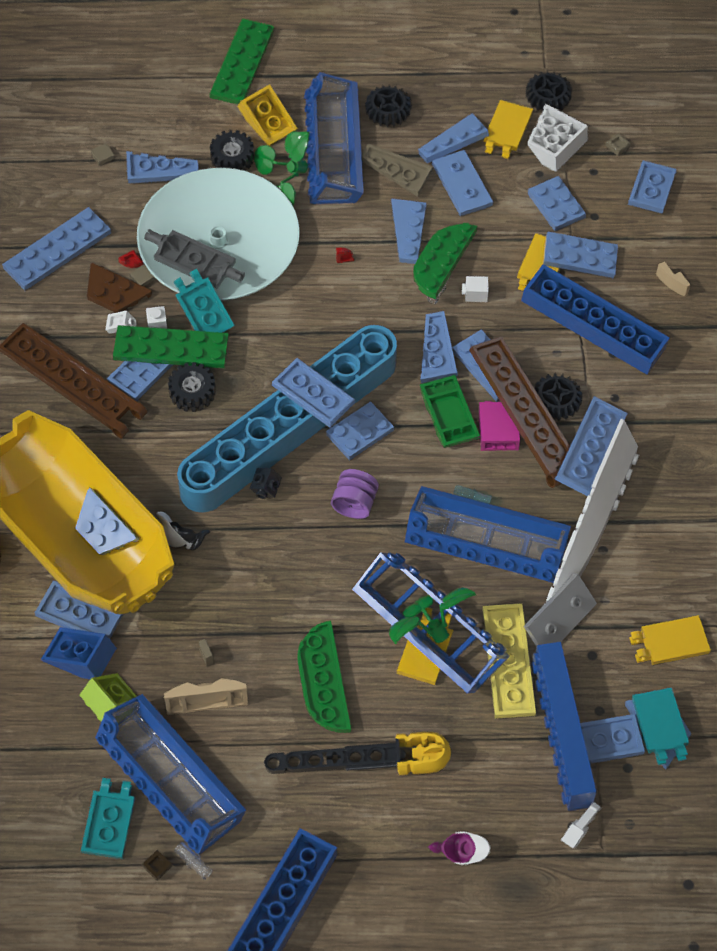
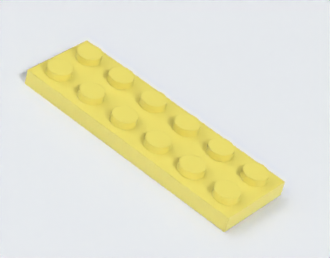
M523 605L483 606L485 630L491 634V639L495 643L499 642L507 649L506 653L510 655L490 676L495 718L535 716L536 709L526 630L523 627L525 625ZM488 654L489 661L492 658V656ZM496 659V660L493 662V664L490 666V668H491L499 659Z

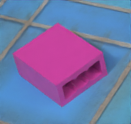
M492 401L479 402L481 451L519 450V431L502 403Z

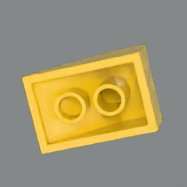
M270 84L243 99L237 106L245 120L268 146L298 129Z

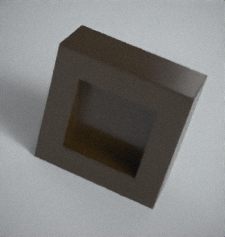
M156 850L142 863V867L158 881L172 867V863Z

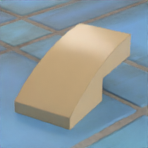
M665 261L658 264L656 275L674 292L684 297L687 296L690 284L681 272L674 274Z

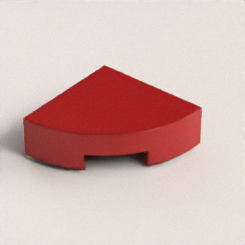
M337 247V263L355 261L353 252L347 248Z
M134 250L118 258L119 263L128 268H138L143 265V261Z

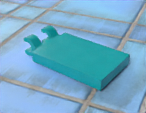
M197 268L189 273L194 280L193 283L185 286L181 277L174 280L173 283L179 291L175 296L194 331L223 333L235 326L208 277L202 279Z
M672 687L632 695V702L648 753H655L657 764H666L668 759L666 750L675 749L678 761L686 760L688 753L685 746H688L689 740Z
M102 778L100 791H93L81 853L123 859L135 803V797L130 796L132 785L129 781H123L121 793L110 792L112 787L111 779Z

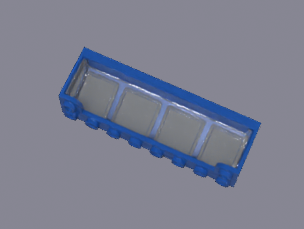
M319 72L304 94L306 99L305 112L307 115L305 125L307 126V132H310L306 150L308 154L309 174L307 181L309 182L308 196H310V204L356 203L363 194L358 83Z
M421 486L409 514L405 543L554 583L562 562L571 526Z
M143 694L105 712L95 737L98 743L105 748L111 758L119 764L124 773L133 780L137 788L147 796L150 803L154 804L162 816L168 820L175 831L181 835L197 855L203 853L241 822L246 809Z

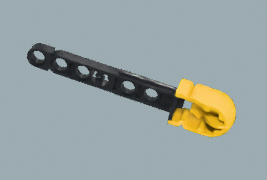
M436 732L410 733L409 736L403 733L396 734V743L354 745L336 749L295 751L287 754L284 752L271 753L266 756L264 765L271 774H283L286 771L297 773L398 767L399 775H408L410 772L413 774L438 772L445 768L450 760L451 748L449 742ZM417 746L412 748L413 759L419 761L407 760L406 762H401L402 759H405V750H401L400 747L409 748ZM373 752H380L382 758L379 761L372 760L371 754ZM353 753H359L362 758L359 762H352L350 756ZM324 755H326L327 764H324ZM334 755H337L339 758L337 763H333V760L328 759H333ZM312 756H318L321 760L318 765H311L309 759ZM291 758H298L300 760L299 765L296 767L290 766L288 763ZM271 759H277L280 763L278 767L270 768L268 762Z

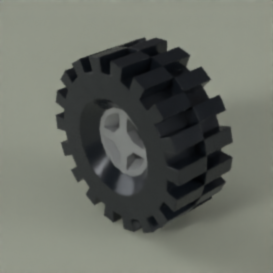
M229 130V133L222 131L221 136L217 134L215 136L216 139H212L210 157L215 168H230L246 171V168L250 169L251 164L254 162V144L250 136L246 137L244 132L240 134L239 130H236L235 133Z
M192 362V366H189L188 363H185L183 368L181 365L178 366L177 371L173 370L172 376H169V396L172 399V403L174 405L177 404V408L181 409L183 407L184 411L188 412V409H192V412H196V408H199L201 411L204 409V405L208 407L210 401L213 402L214 395H216L214 375L210 373L208 367L204 369L203 364L197 366L196 363Z

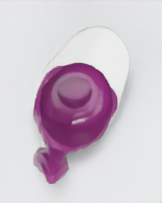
M456 832L446 838L443 843L435 841L428 846L436 854L443 852L450 861L456 864L480 862L490 853V845L485 838L468 832Z

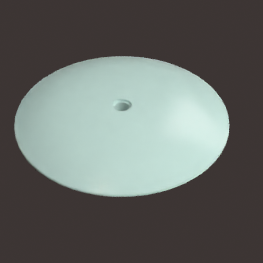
M230 168L202 169L187 173L170 181L148 201L141 213L137 227L138 249L145 266L158 281L178 293L179 291L173 283L174 280L181 277L185 286L193 283L194 280L192 277L154 260L158 245L144 239L148 229L161 235H169L174 230L234 257L236 263L233 268L245 272V276L241 283L226 277L218 289L214 288L220 300L245 297L273 283L292 262L299 242L298 218L286 195L274 184L258 175Z

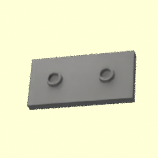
M574 573L523 627L536 646L561 642L597 603L579 574Z

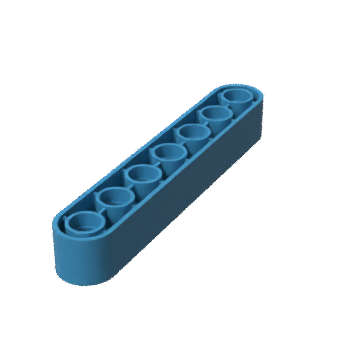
M365 326L310 367L354 398L355 403H357L394 373L396 368L397 341L394 334L383 326ZM277 390L181 462L177 472L181 501L188 509L195 512H209L218 508L252 482L257 468H271L326 425Z

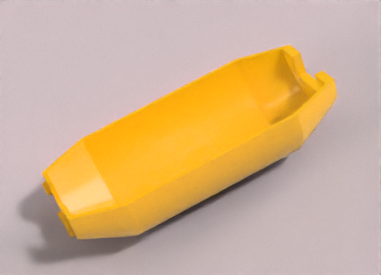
M30 410L13 418V431L0 438L1 521L72 598L115 614L135 613L146 602H152L156 598V593L173 576L174 561L163 525L70 428ZM89 488H92L137 535L138 541L125 544L124 547L119 549H113L105 555L97 553L75 529Z

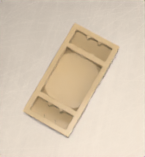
M223 678L214 683L198 685L187 682L164 693L167 715L248 705L246 684Z

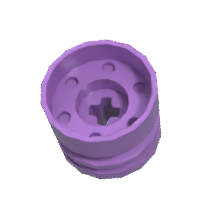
M355 469L344 470L340 474L331 505L333 509L346 517L354 519L366 518L370 514L379 484L372 475Z

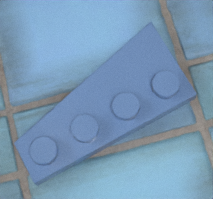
M472 113L419 148V155L426 163L432 162V160L441 158L488 137V130Z
M126 151L128 184L172 181L187 173L198 171V160L183 158L167 159L166 156L151 157L144 153L135 155L133 152Z
M391 199L399 262L415 264L419 256L426 203Z
M442 311L427 314L421 383L453 375L458 376L445 313Z

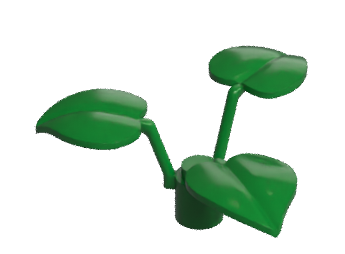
M291 132L287 135L285 150L289 153V158L292 159L289 162L274 161L276 151L268 145L258 147L254 153L255 166L259 173L263 175L270 174L273 171L274 164L287 166V170L293 174L276 186L286 195L292 206L295 203V189L292 184L286 182L294 177H298L299 174H304L308 169V164L303 158L308 147L310 132Z
M461 587L447 594L442 599L443 603L439 605L442 621L438 619L432 620L425 610L434 603L433 598L430 595L419 598L405 608L403 611L405 618L391 626L389 630L391 640L394 644H397L401 637L419 625L428 632L430 637H433L436 643L445 641L449 637V633L445 628L448 625L445 620L444 610L472 596H477L476 593L468 588ZM421 611L429 621V627H426L419 617L416 616Z

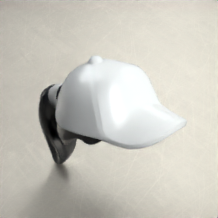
M156 513L163 524L169 546H184L187 549L196 550L202 544L205 536L210 533V530H202L196 533L189 528L181 527L177 522H172L166 513Z

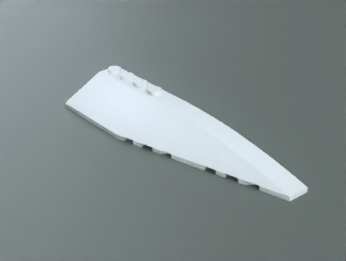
M623 419L619 421L594 479L590 496L588 495L585 501L583 514L579 516L576 530L573 531L563 556L561 568L557 571L553 584L554 588L551 587L546 602L574 573L579 574L581 577L601 539L612 511H616L619 506L620 500L617 499L619 495L623 496L625 492V480L629 481L633 472L631 466L636 465L639 455L636 454L638 445Z

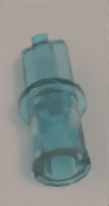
M456 485L453 495L490 504L492 500L491 495L478 492L475 488L472 490Z

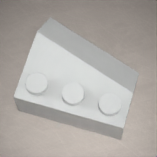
M545 104L544 111L538 119V124L534 127L528 140V146L542 165L556 172L588 141V126Z

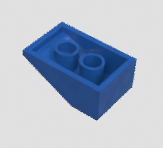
M60 627L41 660L81 678L91 679L102 675L117 648L106 634Z

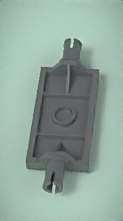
M148 229V232L145 234V240L158 245V250L154 255L155 261L190 276L189 273L197 268L202 279L208 277L212 286L218 289L226 277L238 283H241L244 279L245 272L233 268L236 263L234 257L174 230L169 235H161Z

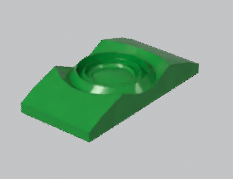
M455 375L420 384L426 409L433 421L436 435L444 448L480 438Z

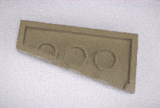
M367 144L361 155L362 162L417 197L432 172L431 166L371 144Z

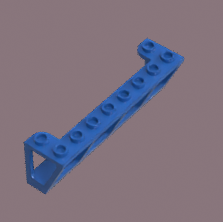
M380 552L352 590L386 621L393 625L405 618L398 608L419 587L439 604L443 603L442 599L446 594L436 591L433 588L434 584L426 578L423 579L415 567H409L405 563L406 559L398 553ZM383 559L385 563L366 581V579L370 576V574L373 572L376 566ZM390 566L401 569L415 582L393 605L372 587V584ZM458 605L445 609L444 614L446 615L449 612L473 634L451 656L446 654L427 637L428 632L424 629L420 630L415 627L404 635L406 639L466 693H475L510 657L506 653L507 649L499 642L495 643L491 639V634L486 630H480L476 626L477 622L474 619L462 614L463 610ZM439 612L433 619L440 621L441 613ZM478 638L484 643L483 649L492 658L474 679L455 660ZM496 659H499V660L490 668V666L493 664V662H494Z

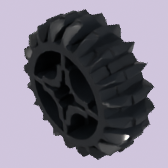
M547 70L546 74L540 72L539 75L535 74L533 78H530L529 83L526 85L525 95L528 103H531V108L536 107L537 111H544L545 104L559 111V109L563 110L565 106H568L572 98V87L566 77L562 78L561 74L556 75L555 71L551 74Z
M389 84L388 87L382 85L381 88L376 87L375 91L371 90L370 95H367L365 108L369 120H373L374 124L379 123L380 127L384 124L388 128L389 125L395 127L396 123L401 125L402 121L406 122L407 117L411 113L412 104L408 93L404 92L403 88L398 89L397 85L393 88Z
M555 372L553 377L547 374L546 378L541 377L540 382L535 384L534 389L552 418H557L560 421L561 417L567 420L568 416L573 417L575 412L579 411L583 394L576 380L571 381L570 376L567 378L564 377V374L557 376Z

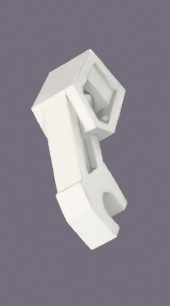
M593 802L583 816L571 824L561 840L576 849L589 829L587 827L588 824L595 819V815L602 807Z

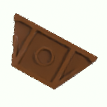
M91 263L87 299L118 313L137 305L138 301L142 298L152 296V290Z

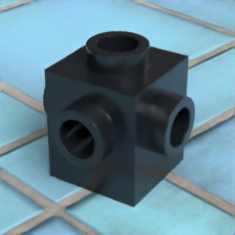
M257 468L249 489L260 499L275 498L282 477L272 468Z

